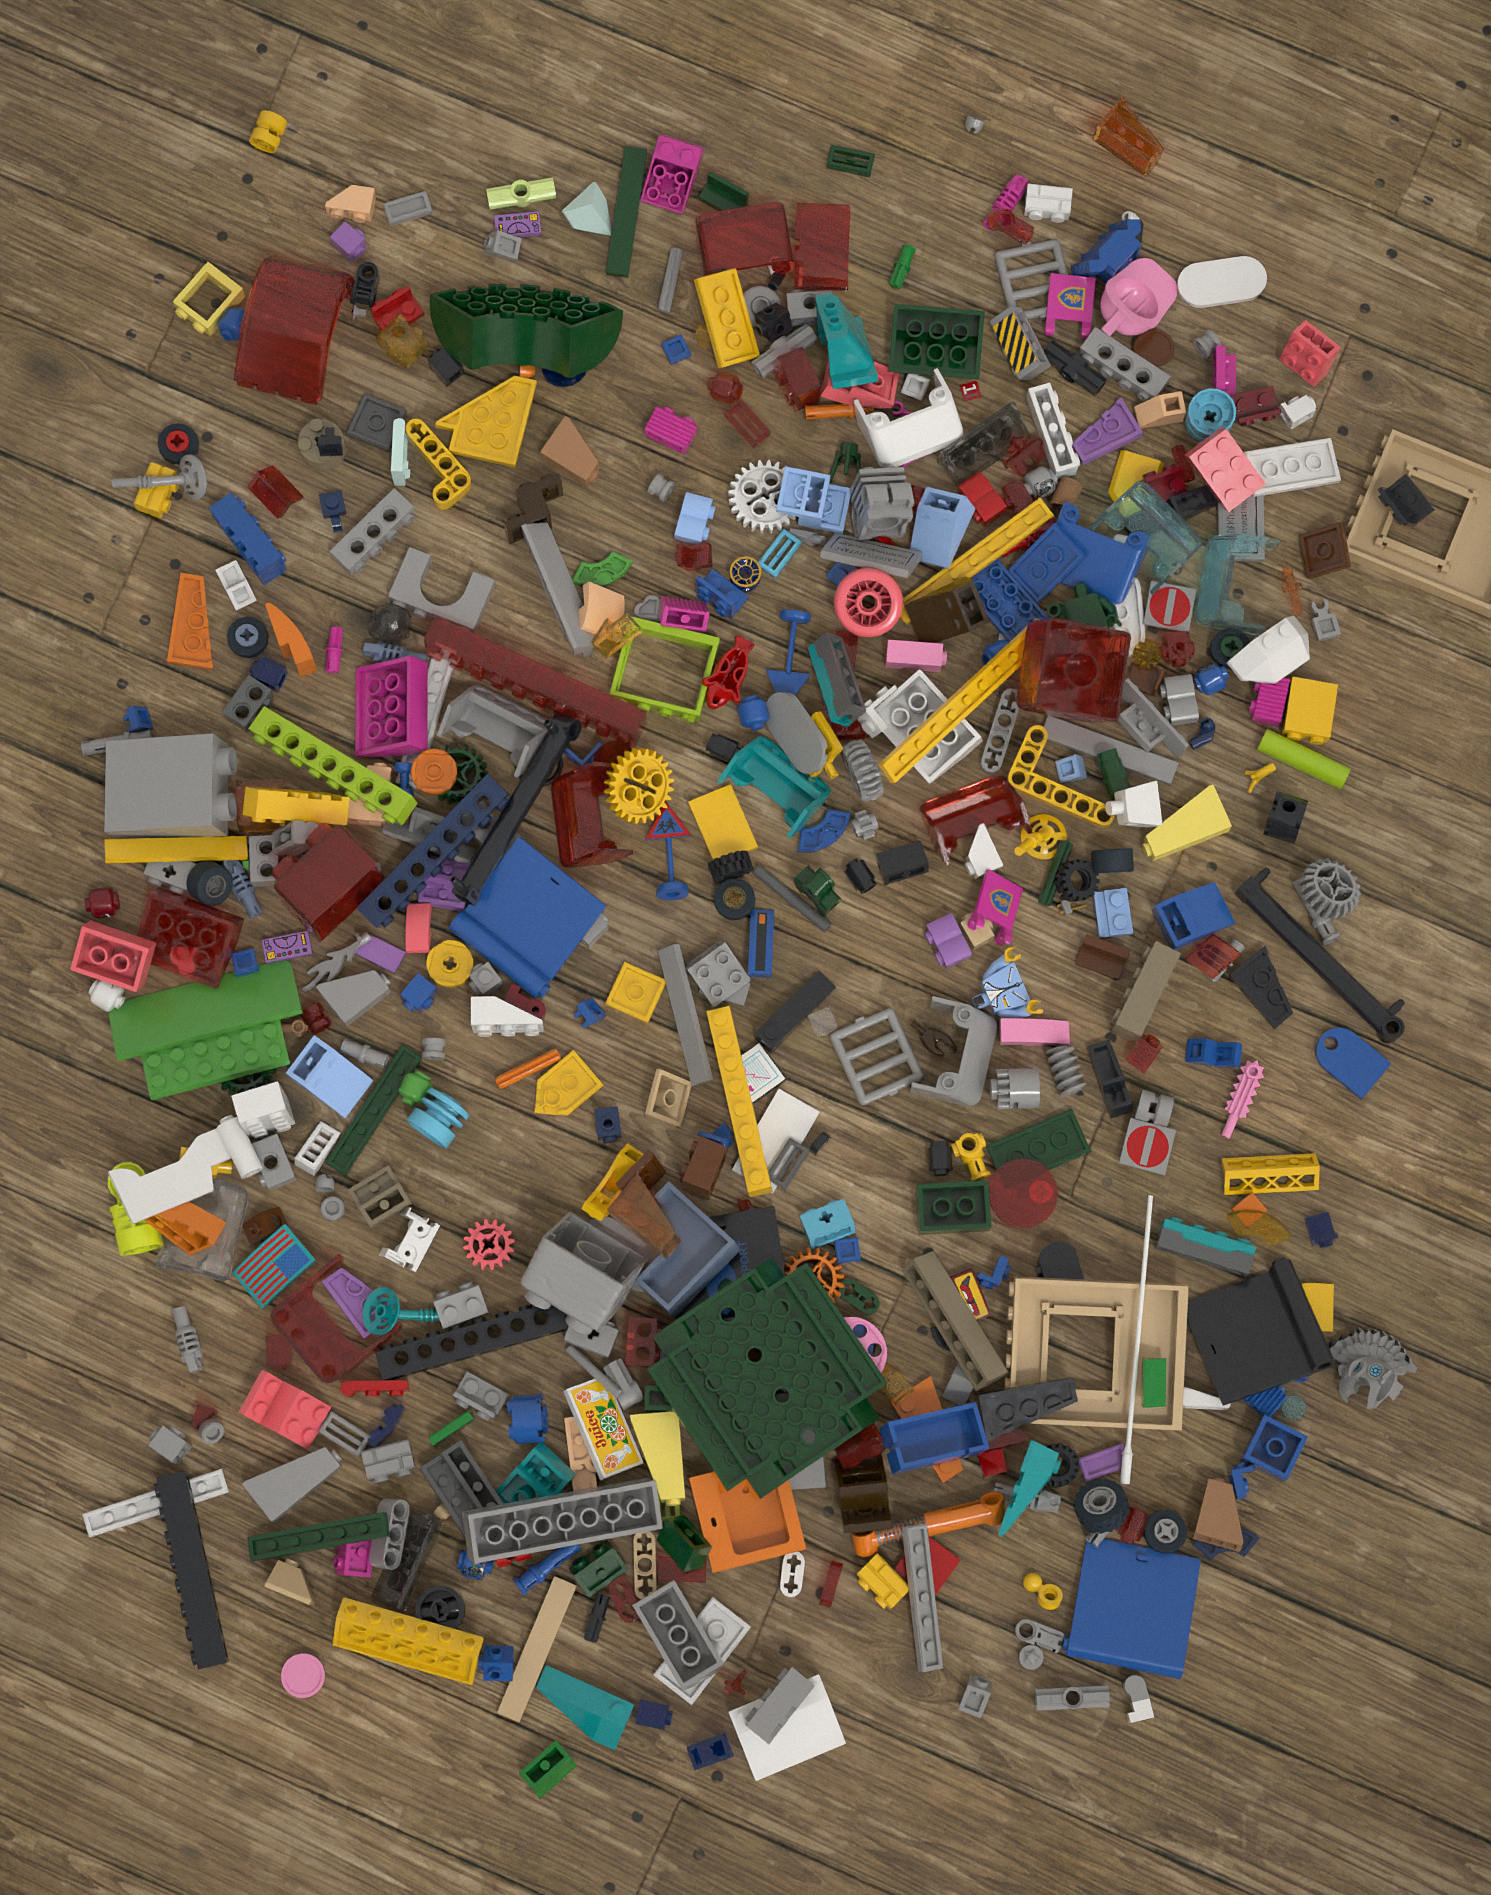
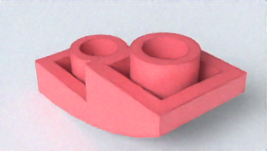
M430 903L409 904L407 906L406 953L430 952L432 936L430 929L432 907Z

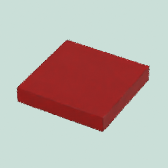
M928 1537L936 1595L961 1560ZM904 1555L894 1568V1571L908 1582Z

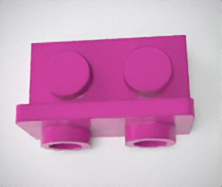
M1216 346L1213 353V389H1220L1230 396L1236 394V355L1226 354V346Z
M372 1540L338 1546L337 1555L333 1563L336 1570L335 1575L371 1578L372 1565L369 1561Z

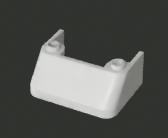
M938 368L933 370L936 388L929 394L931 406L891 422L887 415L882 412L866 415L858 399L854 400L857 425L882 468L903 465L962 440L963 427L951 391Z

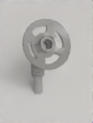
M189 454L183 456L179 463V475L153 477L152 475L148 477L144 475L142 477V475H139L138 478L112 479V487H139V489H143V487L148 489L149 487L153 489V486L181 484L184 493L190 499L199 500L205 495L207 478L201 461L196 456ZM189 461L192 463V466L190 464L185 465V462Z

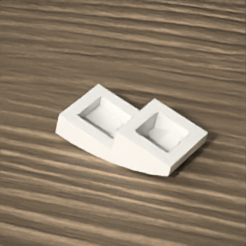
M236 560L216 569V573L236 611L257 601Z

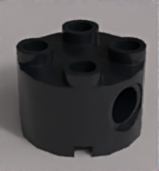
M1277 791L1263 835L1295 844L1308 801Z
M433 1586L426 1589L416 1603V1617L457 1629L462 1625L465 1617V1604L462 1597L454 1589L447 1586Z

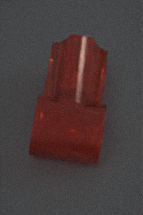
M1009 209L995 210L988 216V225L992 230L1000 231L1021 244L1026 245L1034 234V227L1016 217ZM1000 215L1003 217V224L999 221Z

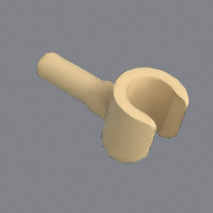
M442 1504L433 1513L440 1521H444L450 1516Z

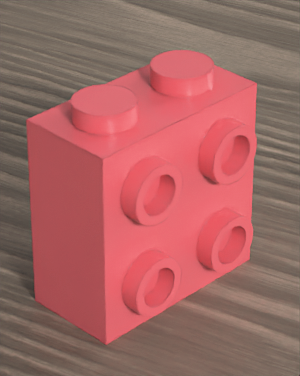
M1305 320L1292 332L1279 360L1302 377L1303 380L1315 387L1327 376L1341 347Z

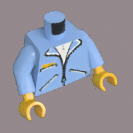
M1015 946L1007 948L1005 954L995 960L984 973L983 981L980 985L983 993L972 997L976 1009L979 1010L989 1006L991 1013L998 1015L1000 1018H1025L1031 1014L1043 1013V1009L1035 1010V1005L1041 1001L1030 1000L1015 963H1011V961L1021 958V954L1015 957L1012 956L1011 952L1016 948Z

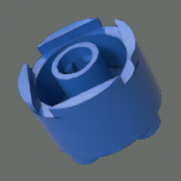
M544 1394L513 1396V1400H508V1414H512V1424L508 1426L509 1438L515 1440L516 1444L547 1442V1438L543 1437V1433H548L547 1406H542L541 1400H545Z

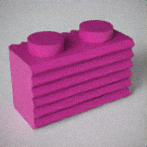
M657 406L644 431L646 437L686 455L698 432V426L689 417L684 416L682 419L676 416L672 409Z
M662 596L658 619L660 626L706 632L710 613L705 601L701 603V601L697 602L696 600L688 601L682 598L679 600L678 597L674 599V597Z
M1284 677L1276 684L1255 682L1253 691L1257 692L1256 700H1251L1248 712L1252 714L1251 721L1275 727L1279 726L1290 678Z

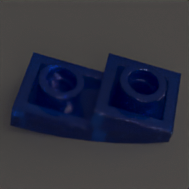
M393 1404L384 1411L385 1416L382 1417V1420L387 1426L385 1428L379 1426L369 1434L371 1438L367 1441L372 1448L379 1447L394 1432L405 1412L402 1404L399 1406Z

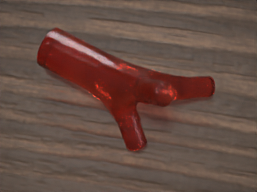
M743 1670L734 1680H726L724 1682L726 1685L724 1687L725 1694L731 1695L735 1691L741 1695L745 1694V1691L740 1687V1683L747 1673L746 1670Z

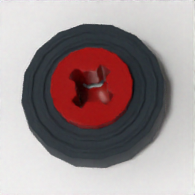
M176 423L169 425L159 435V452L169 463L179 465L183 456L189 454L196 456L198 453V436L192 428L185 424Z

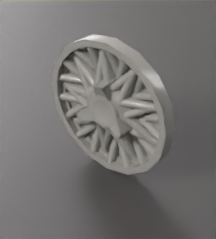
M752 287L743 295L752 327H755L756 324L754 314L776 302L781 305L777 294L768 287Z

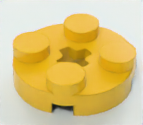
M446 940L430 950L426 966L430 978L436 984L446 988L463 986L470 978L469 975L474 968V961L470 951L464 944L454 940ZM450 958H453L454 963L457 965L452 967L451 970H447L444 962H448Z

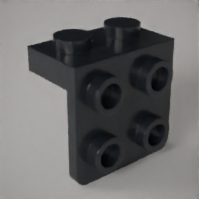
M1408 474L1402 476L1390 487H1380L1378 489L1380 493L1378 498L1386 507L1392 508L1394 511L1392 516L1399 525L1403 524L1404 526L1414 527L1435 511L1434 507Z

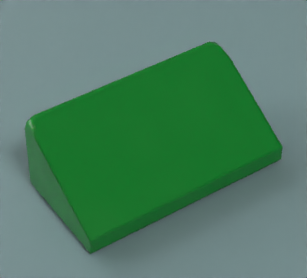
M1142 1358L1141 1406L1143 1408L1166 1407V1358Z

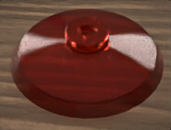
M610 741L603 744L596 751L593 758L595 770L601 775L609 776L607 771L613 772L614 770L611 763L618 764L617 756L625 758L624 751L632 752L631 747L623 741Z

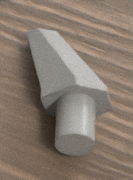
M793 528L789 530V533L810 546L824 545L826 542L825 536L818 535L815 532Z

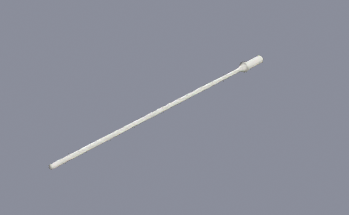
M1148 1195L1127 1438L1126 1446L1121 1453L1123 1454L1120 1483L1130 1484L1132 1455H1134L1131 1449V1437L1153 1202L1152 1195Z

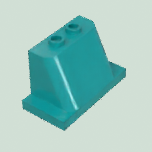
M834 294L815 296L816 331L820 345L827 344L828 370L833 389L878 382V374L861 317H854L843 302Z

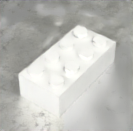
M278 1081L231 1096L238 1121L250 1138L261 1139L268 1136V1132L274 1130L284 1132L291 1129L290 1125L295 1124L288 1097Z

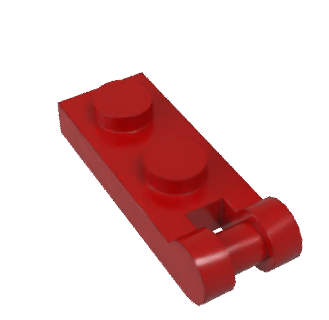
M345 1381L341 1384L340 1390L346 1397H353L356 1393L365 1392L366 1397H378L380 1392H389V1396L399 1397L404 1396V1392H409V1381Z

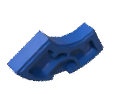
M828 809L825 818L818 825L811 828H802L798 852H816L832 845L844 833L851 813Z

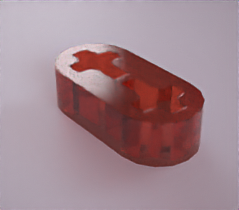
M831 1560L819 1605L831 1608L843 1563Z
M621 1578L615 1579L609 1586L611 1598L620 1618L626 1623H633L638 1620L639 1616L637 1612H634V1618L624 1617L623 1612L626 1609L623 1603L628 1601L629 1606L634 1608L632 1605L637 1603V1600L628 1581ZM620 1582L621 1586H627V1589L624 1590L626 1599L622 1600L618 1593H613V1590L616 1589V1583Z

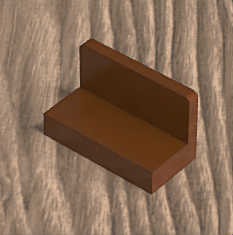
M1086 934L1075 964L1119 980L1131 950Z

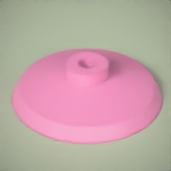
M302 1653L292 1656L286 1661L281 1671L283 1687L289 1694L297 1698H307L316 1694L321 1689L325 1679L323 1665L316 1657L310 1654Z

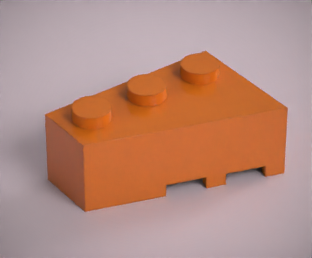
M186 1202L144 1219V1221L189 1256L214 1245L227 1223L191 1202Z

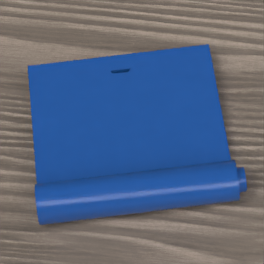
M519 836L492 872L481 891L482 896L476 906L469 904L464 911L455 917L449 926V930L535 999L539 996L543 998L551 988L549 984L607 905Z
M1096 1537L1090 1543L1086 1540L1072 1627L1069 1636L1064 1635L1062 1650L1066 1651L1065 1655L1181 1679L1201 1559L1174 1553L1161 1554L1150 1548L1103 1539L1096 1548L1092 1546Z

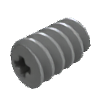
M1067 1045L1045 1052L1047 1055H1052L1048 1059V1063L1055 1064L1051 1067V1072L1058 1073L1054 1076V1081L1061 1082L1056 1088L1057 1090H1064L1059 1097L1076 1094L1087 1085L1086 1082H1079V1079L1084 1074L1076 1073V1070L1081 1065L1073 1064V1061L1078 1056L1070 1055L1075 1050V1047H1068Z

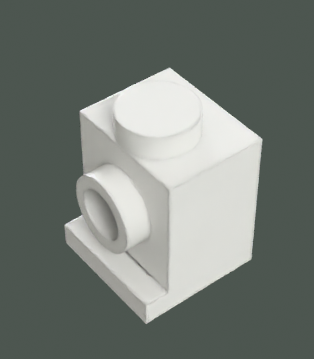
M1305 395L1302 398L1297 396L1287 404L1284 402L1280 405L1281 413L1279 415L1288 429L1291 430L1313 417L1316 411V404L1311 396Z

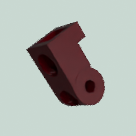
M512 983L503 1001L543 1020L546 1015L544 1003L540 1000H530L521 995V987Z

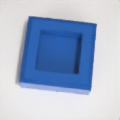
M682 334L661 343V347L670 365L691 357V352Z
M254 948L231 953L236 977L259 971Z
M858 1237L834 1241L837 1264L861 1261Z

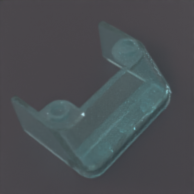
M1142 481L1136 482L1089 528V530L1094 531L1100 524L1104 523L1113 531H1121L1124 527H1127L1132 533L1140 531L1150 535L1149 550L1158 558L1153 563L1152 569L1160 579L1150 591L1152 595L1202 547V539L1199 534L1150 485Z
M1249 534L1214 535L1209 538L1205 547L1194 617L1198 624L1219 629H1238L1243 633L1259 636L1265 631V625L1243 622V607L1237 602L1228 601L1235 556L1248 557L1254 552L1255 547L1275 551L1280 540Z

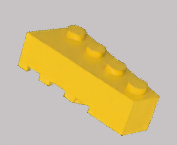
M245 787L243 815L252 817L251 821L266 822V819H271L273 823L285 824V820L291 822L296 820L304 821V823L317 822L319 826H324V823L347 825L350 797L323 791Z

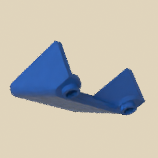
M1065 501L1059 513L1057 524L1087 556L1060 584L1073 588L1078 584L1085 583L1087 584L1089 594L1097 593L1109 599L1114 605L1121 604L1126 599L1149 550L1150 535L1136 531L1127 537L1125 543H1121L1076 525L1079 520V510L1075 505Z

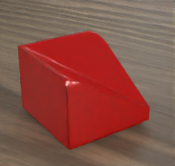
M1002 1448L977 1455L983 1478L1007 1472Z

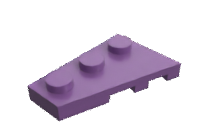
M1120 397L1109 411L1106 410L1093 426H1090L1073 442L1072 448L1074 453H1077L1079 461L1083 466L1143 437V432L1122 397Z
M340 1268L324 1279L322 1284L365 1340L372 1333L364 1325L363 1307L367 1297L373 1290L343 1268ZM374 1306L372 1307V1310H371V1319H372V1322H373L374 1320H376V1318H375V1308H376V1307H374Z

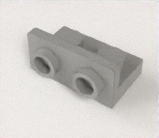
M466 1372L452 1396L456 1399L455 1404L466 1410L469 1406L477 1410L475 1415L488 1421L490 1418L496 1420L509 1394Z

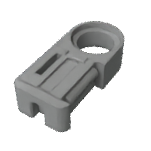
M1028 1619L1019 1621L1015 1626V1635L1019 1640L1034 1645L1036 1642L1037 1646L1050 1651L1054 1649V1654L1059 1652L1060 1645L1064 1639L1063 1632ZM1024 1623L1030 1624L1033 1628V1633L1028 1638L1022 1637L1019 1633V1628Z

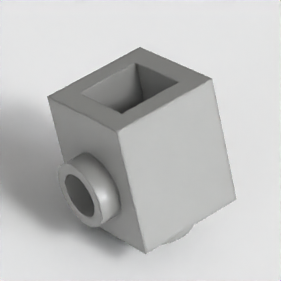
M489 962L484 965L480 963L471 970L469 986L476 995L480 993L481 996H489L503 986L502 980Z

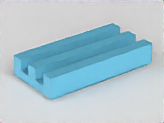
M783 529L759 560V565L764 572L769 573L776 579L802 545V541ZM786 536L788 540L767 566L765 562ZM794 542L795 544L793 545V547L790 549V551L787 553L784 559L780 562L777 568L773 570L772 568L774 567V565L784 554V552L787 550L790 544Z

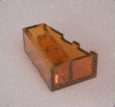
M637 1173L609 1206L607 1211L614 1220L663 1258L667 1259L680 1244L681 1240Z

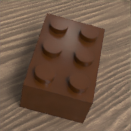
M700 1136L699 1141H694L689 1151L690 1163H684L680 1173V1183H682L683 1191L709 1201L727 1158V1147Z

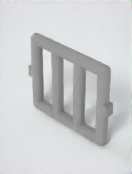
M1057 239L1031 244V241L1022 243L1020 247L1001 250L995 253L1007 308L1017 307L1015 300L1049 293V284L1013 292L1010 283L1011 279L1058 270L1059 274L1068 275L1061 244ZM1053 249L1055 257L1053 262L1007 271L1005 263L1007 258ZM1047 307L1023 312L1027 320L1034 318L1044 320L1046 319Z
M892 1008L885 1009L867 1018L862 1016L856 1019L854 1024L830 1034L831 1043L861 1105L869 1104L887 1095L889 1097L899 1093L898 1090L912 1085V1082H919L924 1077ZM888 1019L893 1032L848 1052L845 1051L840 1039ZM896 1040L898 1041L903 1053L858 1073L855 1072L850 1060ZM907 1061L913 1074L865 1094L860 1083L861 1081Z

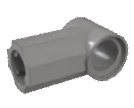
M621 1358L603 1367L607 1377L622 1391L617 1399L623 1410L645 1399L636 1381L632 1380Z

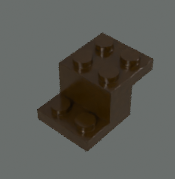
M552 473L546 474L539 481L534 483L525 482L516 489L517 503L522 516L516 514L504 522L509 544L525 539L521 525L548 523L550 529H552L551 514L546 502L563 496L562 480L559 473L555 475Z
M882 1454L834 1459L844 1534L872 1530L881 1531L892 1528L888 1485Z

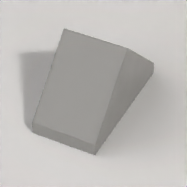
M958 1362L942 1398L960 1406L966 1403L973 1386Z

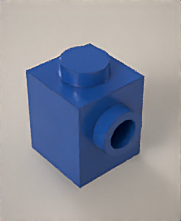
M417 973L400 996L404 1000L402 1004L408 1010L413 1012L415 1009L421 1013L423 1009L428 1010L435 1000L433 997L438 991L433 984Z

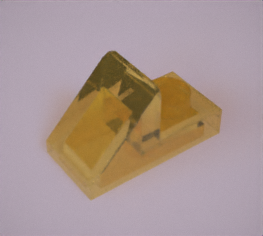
M625 613L615 622L606 618L591 643L607 659L642 633V629L628 613Z

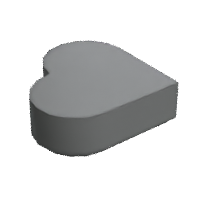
M656 595L647 596L643 603L635 606L634 616L660 623L658 611L661 600Z

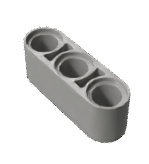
M385 1498L379 1503L377 1513L387 1512L390 1537L372 1540L369 1561L375 1568L394 1570L401 1561L409 1517V1505L405 1500Z

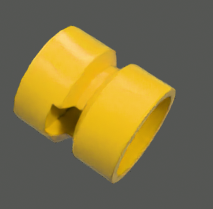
M264 110L258 116L256 121L257 127L253 129L249 142L261 151L275 153L281 141L279 136L284 134L287 121L274 112Z

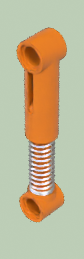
M988 1492L982 1495L980 1500L923 1513L920 1519L917 1517L916 1520L913 1518L912 1521L908 1519V1522L904 1520V1523L901 1521L899 1524L896 1522L895 1525L892 1523V1528L851 1533L854 1551L856 1555L861 1557L871 1556L878 1551L879 1546H882L884 1542L885 1544H887V1541L891 1543V1540L895 1542V1539L899 1541V1538L903 1540L902 1526L917 1523H927L928 1537L983 1523L991 1526L1000 1525L1006 1513L1004 1496L999 1492Z

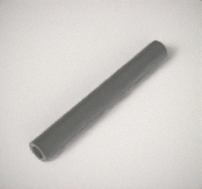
M761 865L755 869L753 874L820 930L825 933L832 923Z

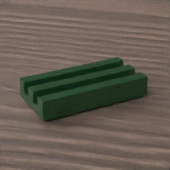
M831 145L826 169L870 178L875 154ZM834 153L869 160V163L853 158L835 156Z

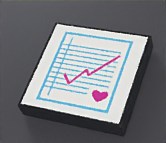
M760 1042L741 1054L753 1104L787 1081V1078Z

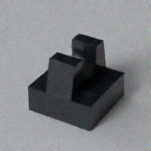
M334 427L325 428V436L318 437L320 456H343L341 436L335 435Z

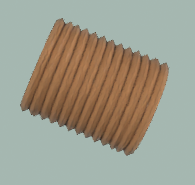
M1060 478L1050 500V506L1060 512L1065 501L1076 505L1083 486L1072 478Z

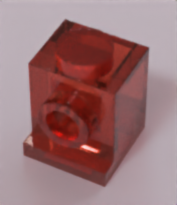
M1021 480L1015 484L1010 482L1002 488L1004 492L1002 500L1006 504L1007 509L1012 510L1011 518L1034 502Z

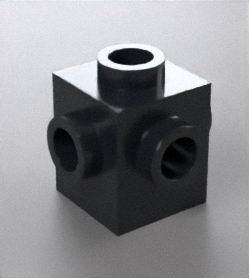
M777 302L754 314L757 333L770 342L779 339L784 334L793 330L789 311Z

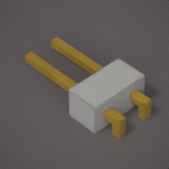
M1063 900L1057 905V908L1061 906L1062 911L1059 912V915L1063 913L1065 916L1071 914L1072 910L1086 907V904L1071 909L1070 904L1074 903V901Z

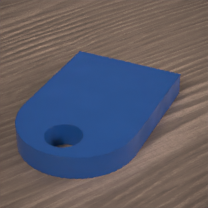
M1346 1028L1328 1030L1320 1037L1316 1044L1315 1055L1322 1069L1360 1100L1391 1064L1363 1039ZM1325 1039H1334L1337 1045L1336 1049L1328 1050L1324 1046Z

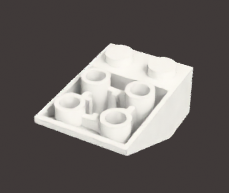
M495 996L471 997V1026L473 1033H478L480 1037L492 1036V1033H501V1036H515V1033L525 1032L526 1036H538L539 1032H544L541 1019Z

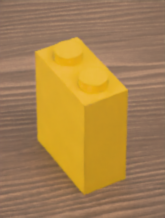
M1292 677L1288 687L1281 735L1287 736L1288 739L1293 741H1300L1301 739L1310 740V743L1315 745L1327 743L1331 737L1338 684Z

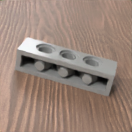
M1096 327L1079 350V355L1088 362L1089 366L1093 365L1099 369V372L1104 377L1117 381L1118 385L1124 390H1131L1137 394V397L1142 402L1161 395L1171 377ZM1105 352L1109 355V358H1101L1099 353ZM1125 365L1128 367V370L1121 371L1117 366ZM1143 377L1147 380V383H1139L1136 378Z
M394 488L329 551L331 558L350 576L355 572H361L366 566L365 562L370 557H376L381 552L382 546L387 541L391 542L398 535V530L403 525L407 526L413 521L415 517L414 506ZM392 514L396 516V519L392 522L384 520L387 515ZM373 530L380 532L379 536L375 538L369 537L368 534ZM356 546L364 548L361 553L356 554L352 552Z

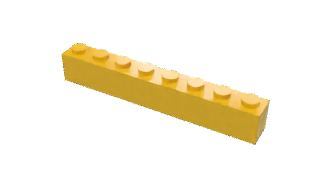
M730 1006L706 1011L749 1196L754 1197L771 1193L773 1189Z

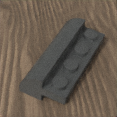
M462 1440L443 1451L439 1456L419 1469L464 1538L462 1511L503 1504Z

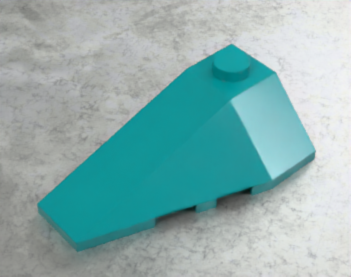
M546 1665L536 1688L590 1739L615 1750L634 1708V1704Z

